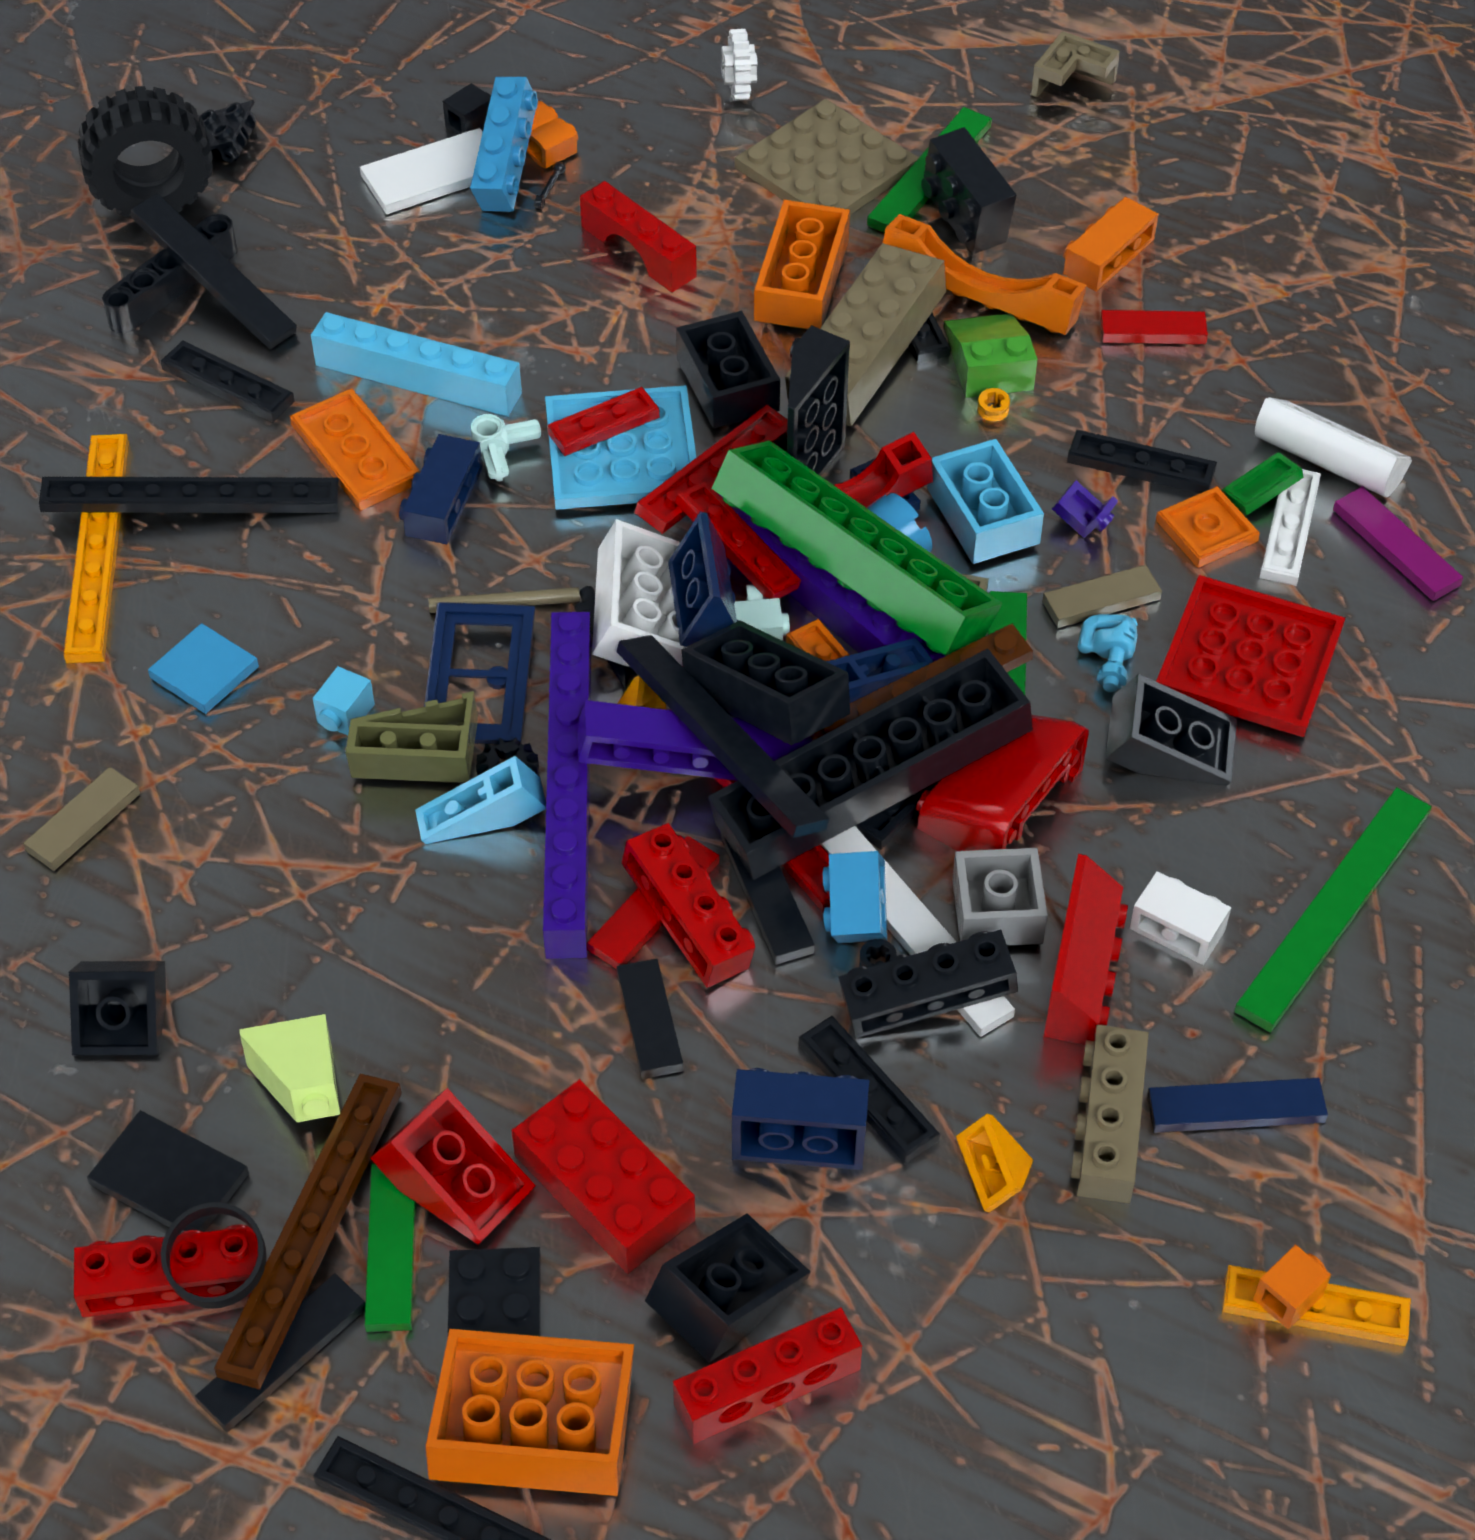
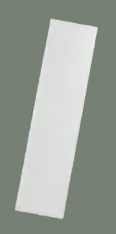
M1302 469L1304 478L1278 495L1260 579L1297 586L1321 473Z

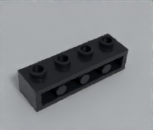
M1001 929L994 932H977L966 940L952 944L939 943L929 948L928 951L911 956L905 954L898 955L886 963L873 967H856L847 974L838 976L842 996L856 1039L1018 992L1017 972Z

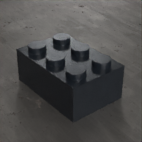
M965 127L930 139L928 153L925 158L924 177L921 181L925 196L931 198L939 209L941 217L949 222L955 230L958 240L965 244L972 254L1007 242L1017 196Z
M743 311L676 328L677 360L713 429L747 420L765 405L780 411V378Z

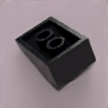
M1138 674L1113 695L1106 759L1139 774L1227 786L1232 782L1237 718Z
M746 1213L665 1262L645 1302L708 1362H711L738 1344L809 1277L811 1271Z

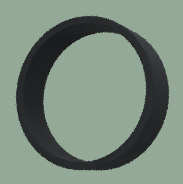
M209 1202L188 1209L171 1224L163 1239L161 1263L167 1280L182 1299L202 1308H222L239 1302L257 1286L266 1265V1247L257 1224L245 1211L228 1203ZM224 1214L236 1217L253 1230L258 1241V1258L249 1278L234 1291L217 1297L197 1296L181 1288L174 1281L170 1269L171 1250L180 1232L191 1222L207 1215Z

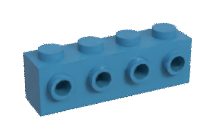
M495 77L470 187L482 211H514L529 138L532 132L534 115L538 105L537 93L532 89L527 77Z

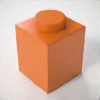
M1295 1244L1260 1278L1253 1300L1289 1330L1324 1295L1331 1274L1326 1270L1320 1259L1313 1254L1305 1253Z

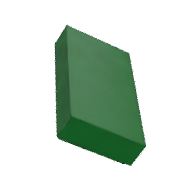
M1277 452L1224 487L1222 492L1247 516L1303 479V470L1283 454Z

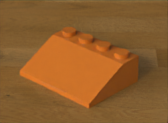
M449 1329L425 1446L429 1480L618 1496L624 1456L634 1344Z

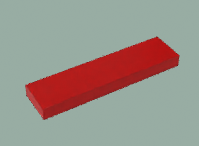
M706 481L677 494L675 503L693 522L700 511L708 514L725 547L726 557L766 599L781 598L798 589L801 579L723 501V498L711 489L712 487Z
M687 835L684 839L688 844L690 854L699 866H703L708 874H710L719 864L720 855ZM639 888L587 942V951L616 970V966L627 964L663 925Z

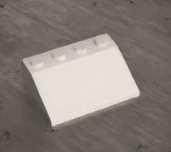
M618 519L615 520L598 548L592 655L629 666L617 653L619 641L652 635L683 666L681 649L685 647L680 646L668 566L669 559L680 544L679 541Z

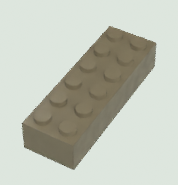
M882 243L820 329L850 341L847 426L851 427L946 293L944 260ZM791 369L788 371V373H787L786 376H785V383H786V390H787V398H788V399H789V386H790V384H789V377H790V374H791Z

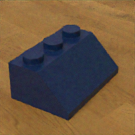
M700 511L668 561L680 646L684 647L739 621L736 619L734 607L735 593L731 588V568L727 563L725 547L708 514Z

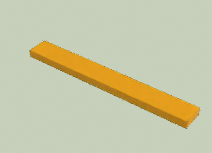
M127 434L91 435L86 477H125L129 448ZM81 512L64 647L66 663L105 662L121 512Z

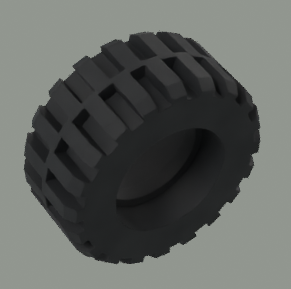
M136 86L135 90L128 92L122 89L115 92L116 96L112 98L106 96L98 102L99 107H92L86 114V121L81 123L79 129L80 138L78 139V151L85 183L88 184L89 191L93 197L98 200L100 199L101 205L111 211L116 208L117 214L129 217L132 208L157 193L177 212L184 209L183 205L186 203L191 205L199 198L197 192L202 193L209 183L208 178L212 175L213 165L211 160L213 157L204 122L201 116L197 114L194 106L189 102L184 103L183 97L171 92L170 95H167L165 89L153 87V90H146L145 86ZM143 141H158L173 147V150L166 158L151 165L134 166L117 159L126 148Z

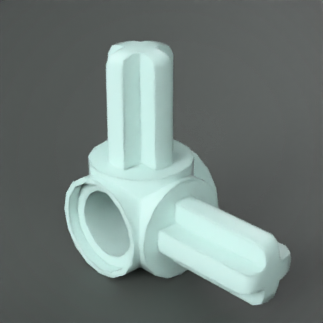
M483 414L473 419L471 423L472 441L480 442L481 458L485 463L489 478L500 482L503 481V477L509 475V468L505 458V454L509 451V444L540 438L541 428L538 420L533 419L505 425L503 419L492 414Z

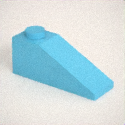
M513 756L415 809L421 841L425 844L515 826L545 810L546 799L541 778L520 759Z

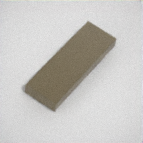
M1142 565L1043 593L1042 602L1056 627L1061 628L1085 621L1093 615L1111 614L1160 600L1162 590L1147 565Z
M107 768L23 843L25 851L55 871L140 795L138 785L113 768Z

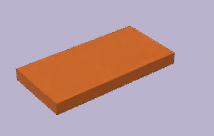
M353 388L290 415V422L293 428L332 477L338 478L339 486L359 511L411 488L414 475L421 472Z

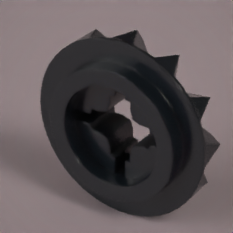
M517 737L511 742H504L499 738L497 744H485L483 752L477 755L476 773L478 776L500 764V759L506 761L516 756L537 774L539 770L538 754L533 752L530 743L521 744Z

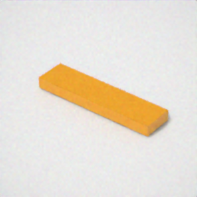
M1228 1265L1222 1312L1280 1323L1253 1300L1259 1280L1266 1272ZM1328 1283L1324 1295L1293 1326L1406 1346L1409 1336L1411 1298Z

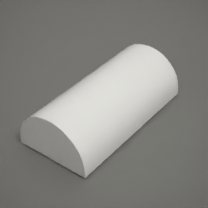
M1266 398L1255 425V436L1386 498L1400 484L1412 462L1411 457L1284 399Z

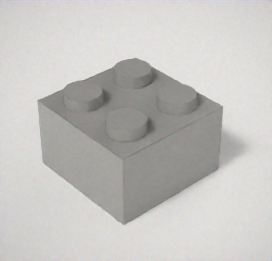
M1038 848L955 851L952 883L960 941L968 939L977 932H994L1001 929L1007 945L1043 944L1048 914Z

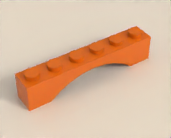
M898 214L885 228L884 244L944 260L946 289L956 296L967 297L982 303L987 308L999 309L1012 314L1018 320L1030 321L1045 327L1046 330L1052 333L1066 335L1078 320L1087 287L1086 284L1057 273L1030 279L1005 278L987 273L970 265L956 255L938 237L930 225L902 214Z

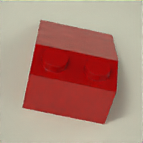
M448 1088L427 1103L370 1157L374 1164L400 1192L477 1245L536 1186Z

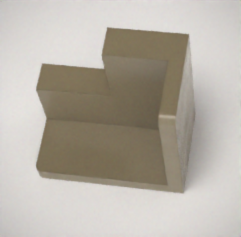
M1062 31L1034 65L1031 96L1038 97L1049 82L1062 86L1073 72L1112 85L1116 81L1120 51Z

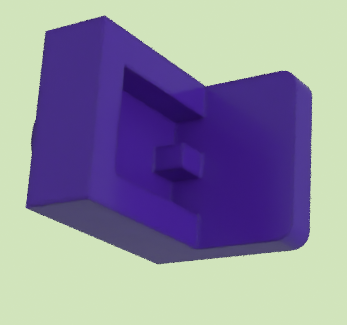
M1076 480L1067 488L1052 507V510L1085 538L1095 528L1101 532L1112 521L1114 515L1110 511L1117 504L1118 500L1112 496L1107 502L1102 504Z

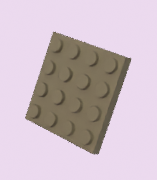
M824 99L736 156L735 168L782 200L850 209L851 215L894 186L919 157L834 103Z

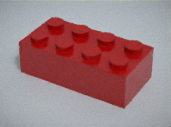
M580 1079L511 1130L515 1157L627 1274L695 1222V1195Z

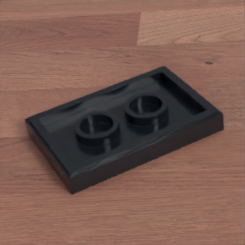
M140 1110L93 1168L87 1179L91 1186L170 1227L177 1217L194 1206L209 1202L227 1203L248 1176L249 1171L248 1167L243 1163ZM218 1214L201 1217L187 1225L180 1233L187 1230L205 1232Z

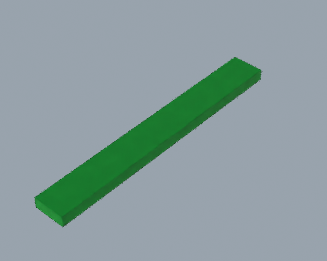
M1396 787L1236 1003L1235 1013L1270 1033L1273 1031L1427 819L1432 808L1431 805Z

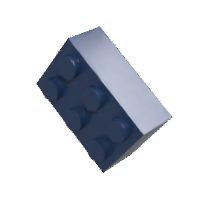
M763 1068L737 1069L732 1108V1160L863 1170L869 1080L858 1079L851 1075L828 1077L815 1076L803 1071L790 1074L770 1072Z

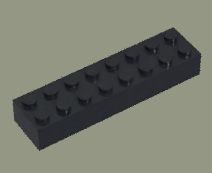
M987 648L774 761L830 818L826 830L792 838L739 781L708 796L715 824L751 878L755 880L1032 731L1031 704Z

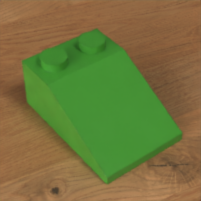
M1012 314L944 321L943 326L965 398L979 397L982 391L989 388H999L1006 393L1034 390L1038 359L1030 335Z

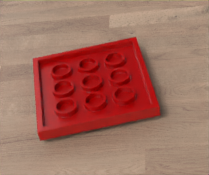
M1199 575L1156 682L1228 715L1305 737L1346 617Z

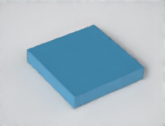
M201 623L148 669V673L152 680L207 714L259 667L255 656Z

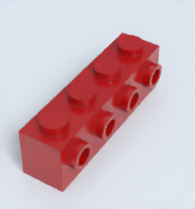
M666 823L627 840L621 864L706 988L748 970L756 948L753 936L748 929L742 928L736 920L728 900L723 896L720 897L715 890L707 870L696 863L689 852L685 839L681 835H677L670 824Z
M243 1224L231 1225L224 1230L208 1232L187 1230L177 1236L170 1254V1269L174 1281L187 1292L202 1297H217L234 1291L249 1278L258 1258L256 1234L249 1226ZM145 1235L133 1241L117 1243L97 1241L89 1246L74 1248V1299L82 1318L189 1305L190 1303L182 1299L174 1291L164 1274L161 1263V1247L164 1237Z

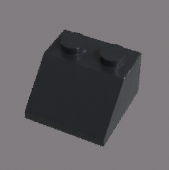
M81 961L69 971L72 1055L159 1054L166 1008L165 961Z

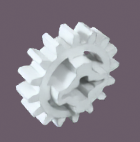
M745 28L730 29L728 46H722L721 72L724 78V85H729L733 101L748 100L751 93L750 84L757 83V53H755L754 44L749 45L748 34Z

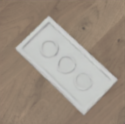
M480 128L360 166L361 177L386 214L471 187L483 132Z

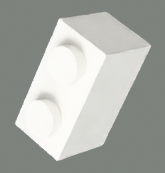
M1156 871L1134 905L1129 929L1204 966L1226 930L1231 907L1222 903L1214 896L1205 895L1185 885L1177 878L1168 877Z

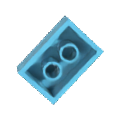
M997 439L932 457L933 482L927 484V489L973 564L1040 544L1044 513Z

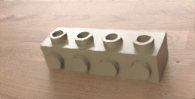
M1097 1024L1094 1041L1086 1040L1083 1066H1090V1077L1082 1076L1079 1102L1087 1103L1086 1114L1078 1113L1075 1130V1140L1083 1141L1082 1152L1074 1151L1071 1167V1178L1079 1179L1077 1196L1130 1204L1136 1177L1149 1032Z

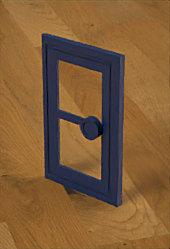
M437 603L425 702L436 699L438 704L447 702L449 677L487 678V683L491 688H505L502 724L477 723L475 744H497L499 738L504 742H511L515 737L522 743L535 606ZM456 625L512 627L508 670L502 666H495L489 670L451 669Z

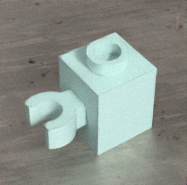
M746 585V601H735L734 603L736 619L755 628L763 629L770 635L783 641V636L790 632L788 613H781L779 598L763 599V594L754 585Z

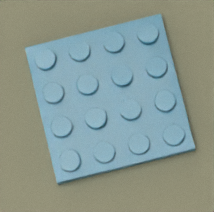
M687 386L645 388L644 390L659 407L660 418L567 456L563 455L549 436L555 509L637 503L697 458ZM632 390L545 396L547 425Z

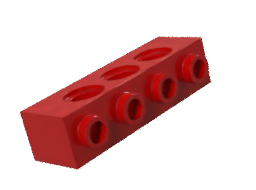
M842 1307L674 1380V1406L694 1445L861 1369L862 1344Z

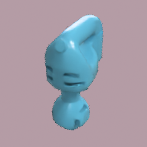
M1093 615L1083 622L1078 641L1079 652L1084 654L1095 652L1102 658L1108 659L1100 667L1096 679L1103 686V689L1108 692H1115L1127 684V671L1122 664L1123 661L1133 657L1136 648L1138 623L1135 618L1127 615Z

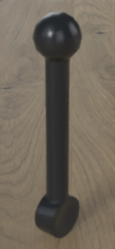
M556 162L553 165V174L542 193L535 198L534 206L536 209L542 210L544 208L545 199L558 176L562 175L566 170L564 163Z

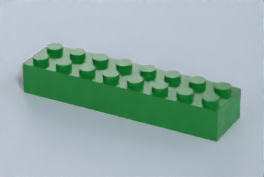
M771 441L728 450L711 488L723 496V501L726 504L741 509L751 516V521L754 524L769 529L779 536L782 544L803 553L808 557V561L813 566L828 571L837 578V582L841 586L856 591L866 598L869 606L878 611L885 612L894 618L896 624L901 629L915 633L926 641L927 647L932 651L946 656L986 636L1002 602Z

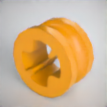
M989 388L982 391L978 399V414L987 421L1003 420L1009 413L1010 397L999 388ZM988 403H995L994 406L999 404L1000 407L993 408V404L989 407Z

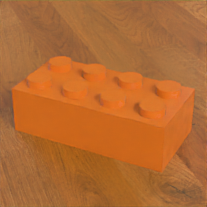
M791 200L783 201L754 289V321L808 329L811 325L819 329L821 328L826 318L849 242L850 209Z

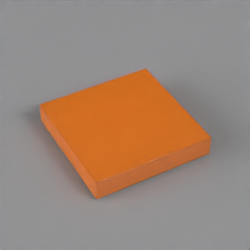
M1218 486L1160 510L1156 515V522L1197 568L1258 542L1260 532Z

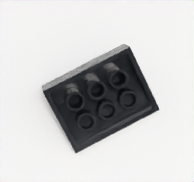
M811 325L802 337H797L794 340L790 349L792 362L789 377L787 453L822 476L845 447L850 341Z

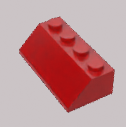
M1078 854L1052 985L1044 1037L1085 1045L1086 1040L1094 1041L1097 1024L1107 1026L1110 1007L1102 1006L1103 996L1112 997L1116 972L1108 971L1110 961L1118 963L1122 938L1114 936L1116 928L1124 929L1128 905L1120 903L1123 886L1087 855Z

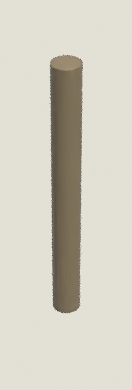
M579 587L437 597L428 598L429 612L436 613L437 603L439 602L533 606L580 602Z

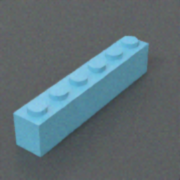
M325 312L311 333L315 364L319 367L509 417L522 394L519 362Z

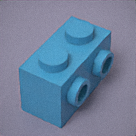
M878 851L829 854V867H823L825 892L830 891V907L824 908L826 932H831V936L838 943L867 942L873 939L887 941L884 858Z

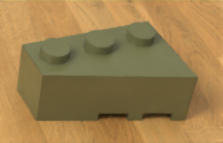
M474 691L463 693L460 699L439 704L436 699L425 702V707L404 712L397 708L351 719L345 752L351 777L454 783L469 781L478 721Z

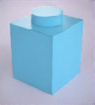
M337 666L312 698L317 723L329 731H338L347 736L350 720L366 716L375 705L371 680Z

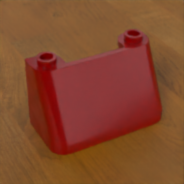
M1031 714L1032 731L946 776L938 782L932 791L926 790L921 795L916 806V810L919 811L917 829L956 851L1006 849L1007 844H1011L1013 840L1018 841L1021 838L1024 823L1058 781L1065 783L1066 780L1073 783L1081 773L1084 765L1089 729L1074 721Z

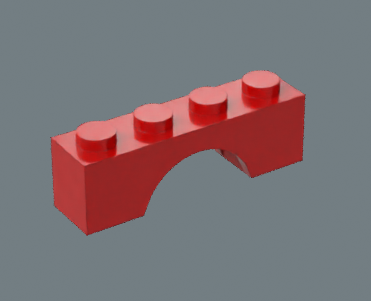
M603 181L580 195L582 228L603 243L616 235L625 238L640 254L649 277L671 293L697 277L696 245L608 182Z
M912 432L882 447L876 459L860 474L845 482L834 484V486L864 507H868L885 494L887 496L890 493H895L903 497L933 482L932 458L915 432Z

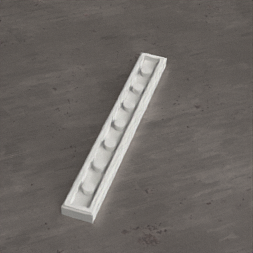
M856 826L821 844L828 854L877 851ZM885 861L887 929L909 955L928 951L929 948L939 943H956L954 938ZM1004 996L957 1009L980 1037L1012 1019L1015 1014V1008Z

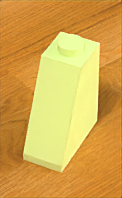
M325 1014L240 1029L247 1067L297 1123L340 1115L332 1045Z

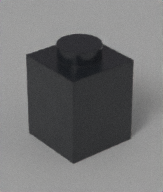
M471 83L443 100L445 127L457 135L480 128L483 132L491 95Z

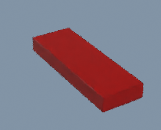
M1101 311L1102 343H1207L1208 331L1205 311Z
M640 387L548 424V435L563 455L567 456L660 418V410L644 388Z

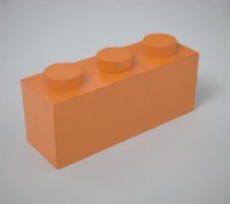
M1125 196L1115 206H1110L1104 216L1096 223H1091L1085 230V233L1077 240H1072L1067 245L1063 254L1065 259L1063 274L1075 281L1086 284L1088 288L1097 292L1155 239L1159 214Z

